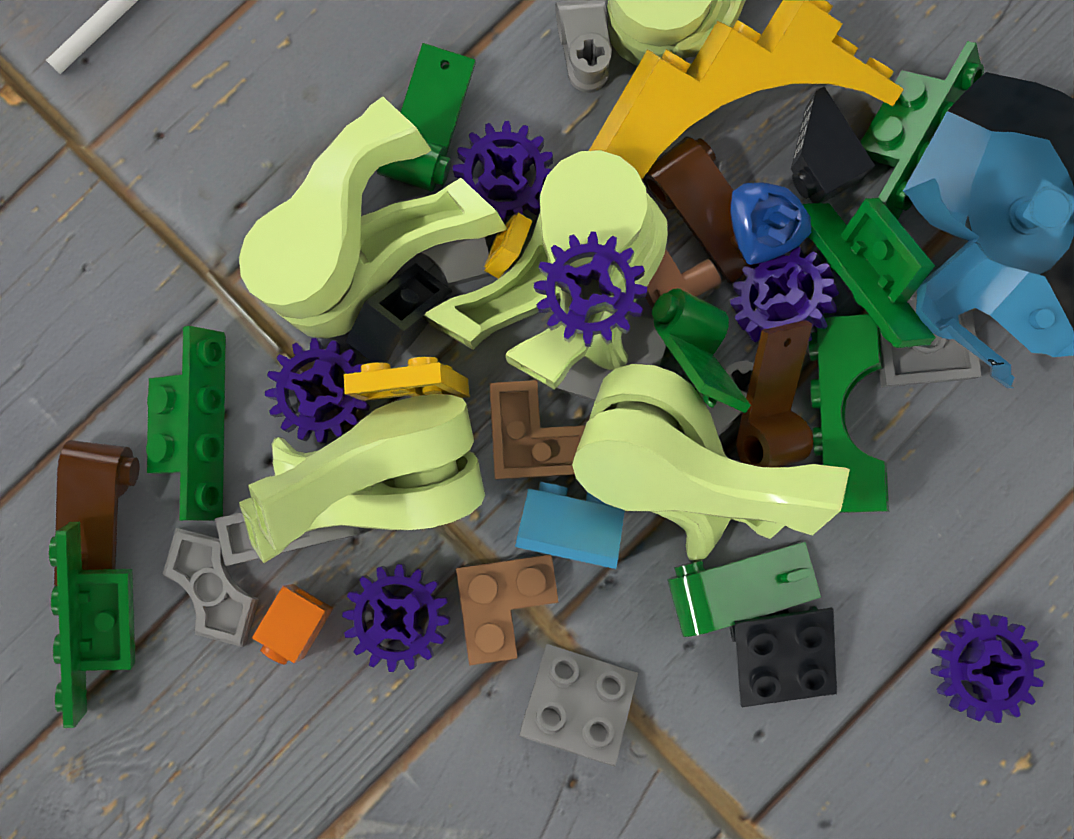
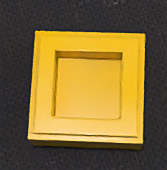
M519 212L517 215H513L505 225L507 230L501 231L496 235L484 265L485 272L499 279L521 253L532 220Z

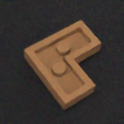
M537 380L490 383L495 480L575 475L572 464L586 425L540 428Z
M552 555L456 568L469 666L518 659L511 610L559 603Z

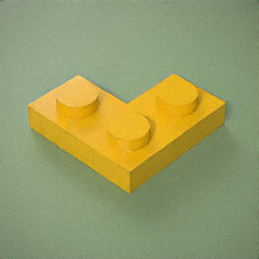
M436 357L411 358L408 360L407 367L391 368L389 363H368L361 365V372L344 374L345 394L362 401L430 394H449L460 398L470 397L469 379L454 371L452 366L438 363V358Z

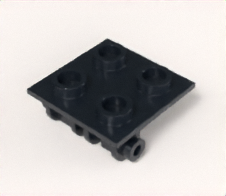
M810 606L809 610L789 613L788 610H781L780 615L771 613L767 614L766 617L734 621L735 625L729 626L731 639L733 642H736L741 707L837 694L834 610L832 607L818 609L816 606Z

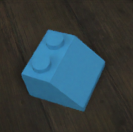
M540 482L538 490L528 488L515 547L616 569L625 510L605 504L588 492L586 501L567 497L568 488L555 484Z

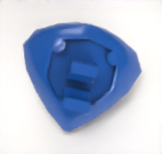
M760 182L744 183L732 192L730 215L733 232L738 248L747 264L753 265L767 262L797 248L811 234V217L798 197L789 189Z

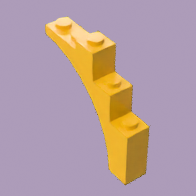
M782 0L762 34L738 20L733 28L717 21L692 64L667 49L662 57L647 49L589 151L602 150L622 157L637 170L641 179H643L660 154L691 125L720 106L756 91L789 84H832L863 91L893 106L904 89L889 80L894 73L889 67L871 57L866 64L854 57L858 47L837 35L843 23L829 15L833 7L826 0Z

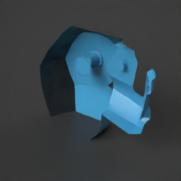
M986 72L946 112L903 192L910 198L915 208L930 225L968 241L917 289L916 314L933 334L941 338L957 341L991 366L990 376L1006 388H1013L1011 385L1015 377L1011 375V364L959 323L958 315L977 308L993 317L1031 353H1043L1052 357L1074 356V99L1059 90L1036 82Z

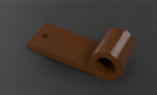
M686 136L655 161L644 176L643 181L661 205L667 209H675L727 282L732 284L744 274L742 271L744 266L752 268L755 265H749L743 259L744 257L738 248L733 232L730 210L732 192L734 190L715 165L716 156L712 148L701 138L695 141L691 137Z
M807 320L767 328L761 331L746 396L751 406L746 413L743 412L737 436L736 447L742 463L759 467H783L805 460L813 450V433L811 428L802 417L791 410L813 325Z
M69 440L64 444L60 452L57 467L56 531L69 522H80L82 570L116 569L118 498L127 491L129 486L136 484L140 470L139 460L133 457L132 450L129 447ZM57 567L54 568V585H57Z

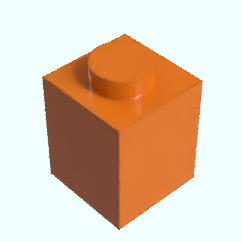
M294 584L284 585L252 636V639L263 645L260 651L273 661L286 665L288 660L296 663L305 658L334 608Z

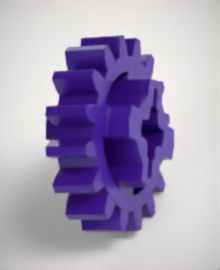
M504 121L502 131L495 132L490 123L485 124L486 136L482 138L471 132L468 135L472 146L471 149L459 147L457 150L458 158L464 164L453 165L454 177L462 178L498 212L504 224L507 221V216L517 215L518 212L523 215V211L527 209L531 213L538 215L540 213V205L537 199H540L545 179L552 171V169L547 167L553 164L552 152L540 153L544 147V138L538 136L530 141L528 139L529 127L523 125L518 133L511 132L510 121ZM507 146V147H513V148H497V147ZM479 161L484 169V173L478 177V183L475 184L473 172L476 163ZM534 164L536 177L532 187H530L524 175L530 170V166ZM495 167L505 173L512 169L513 180L508 179L504 175L497 178ZM496 199H511L512 201H510V202H498V201H495V200H496Z
M591 231L587 244L580 245L578 238L572 234L569 236L570 249L564 252L555 244L551 247V252L555 259L553 264L540 261L539 270L547 277V280L534 282V290L539 294L547 295V298L542 299L536 304L539 313L552 311L553 315L549 318L547 326L551 331L561 325L565 326L564 340L570 342L576 333L583 334L585 347H591L594 335L601 334L606 344L612 343V329L617 327L620 331L627 334L630 331V325L626 319L627 315L640 317L643 308L635 303L634 299L647 296V287L635 284L636 280L644 276V267L629 266L634 257V251L632 248H628L619 254L616 251L617 237L611 236L605 245L598 244L596 232ZM593 257L592 261L588 264L576 268L570 266L576 260ZM613 265L624 279L626 293L621 292L620 288L612 284L610 274ZM592 279L598 280L599 291L602 295L592 294L589 300L583 299L582 289L579 285L588 286ZM556 286L570 294L572 302L568 314L563 311L557 301ZM608 311L613 314L603 321L587 323L590 316L596 313Z
M799 246L791 251L790 256L782 255L770 261L759 263V266L755 269L744 266L742 271L747 278L746 281L734 282L733 288L739 296L730 300L731 306L737 314L735 319L741 329L745 330L754 342L760 339L763 329L803 320L812 323V327L816 326L826 329L828 325L823 314L836 313L837 310L832 297L838 295L839 290L827 263L822 264L818 254L814 251L805 257ZM810 333L809 341L812 340V334H811V333Z
M311 338L310 350L306 351L296 342L292 344L294 357L288 359L281 354L277 356V360L283 366L280 372L268 371L267 376L277 383L276 388L265 391V396L278 402L277 405L269 410V413L274 417H286L280 428L288 433L298 426V439L307 442L312 432H315L317 442L321 444L327 443L328 432L332 431L339 438L345 434L343 426L347 422L353 426L360 422L355 416L357 409L362 411H369L370 405L365 401L346 395L337 380L340 372L338 370L339 366L342 367L346 374L361 372V365L363 364L352 367L351 365L354 363L357 355L349 349L340 356V344L334 340L330 341L326 350L323 349L321 342L317 338ZM315 361L313 368L300 374L296 373L304 365ZM323 384L337 397L327 395L326 397L318 396L316 398L301 386L312 387L313 385L320 387ZM289 391L294 392L300 402L297 411L300 413L299 416L291 406ZM336 408L343 409L334 418L320 422L323 421L326 413Z
M397 564L394 575L390 576L386 567L381 566L377 568L378 580L374 581L367 575L362 576L359 580L365 590L362 593L358 591H350L347 597L356 603L355 609L342 612L343 618L354 621V627L344 632L345 638L358 637L360 643L353 651L355 655H359L366 650L372 653L369 666L374 668L382 659H386L388 671L394 672L399 665V660H404L405 665L411 670L417 666L416 655L418 653L427 660L433 657L434 653L429 646L430 642L443 644L446 637L437 631L438 626L450 623V617L439 614V608L448 603L447 597L435 599L433 592L439 583L435 580L426 585L423 584L421 580L424 570L418 568L410 577L406 576L405 564ZM400 584L414 589V591L406 597L394 596L384 586ZM370 601L369 604L375 610L374 623L370 629H367L365 613ZM426 604L429 612V623L424 634L423 629L418 625L419 609ZM389 606L394 610L400 607L406 609L408 614L403 618V622L406 625L405 629L400 624L394 627L388 625L387 620L391 616L390 611L387 609ZM385 639H399L409 648L394 650L383 647L380 643Z
M973 613L972 624L966 619L958 618L954 620L958 632L954 634L942 630L940 636L947 645L945 649L933 648L931 652L936 657L942 659L940 666L930 669L931 674L943 677L945 681L937 687V692L946 697L954 695L949 706L959 712L967 709V717L977 721H981L984 715H986L987 720L1001 723L1003 717L1002 710L1007 715L1015 718L1021 716L1017 704L1022 701L1033 705L1036 701L1028 692L1030 687H1043L1044 684L1041 679L1033 676L1034 669L1045 666L1043 660L1032 658L1030 654L1039 646L1037 641L1030 639L1021 640L1026 628L1013 623L1008 626V618L1004 616L993 615L989 620L987 614ZM996 636L1010 647L1013 654L1009 655L1002 649V641L996 640ZM990 660L1001 663V665H994L992 668L986 669L984 675L973 671L982 669V666L989 665ZM962 680L969 681L972 684L973 693L978 694V699L967 692L961 683Z

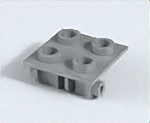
M546 644L529 704L522 720L519 736L615 767L638 673Z

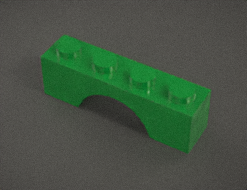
M869 314L824 318L828 325L827 328L821 329L817 327V332H811L812 340L809 341L811 361L818 360L819 379L811 380L813 408H821V427H813L815 456L823 455V465L850 469L843 504L839 513L889 512L887 463L862 452L852 441L845 421L846 405L853 389L865 377L882 369L880 328Z

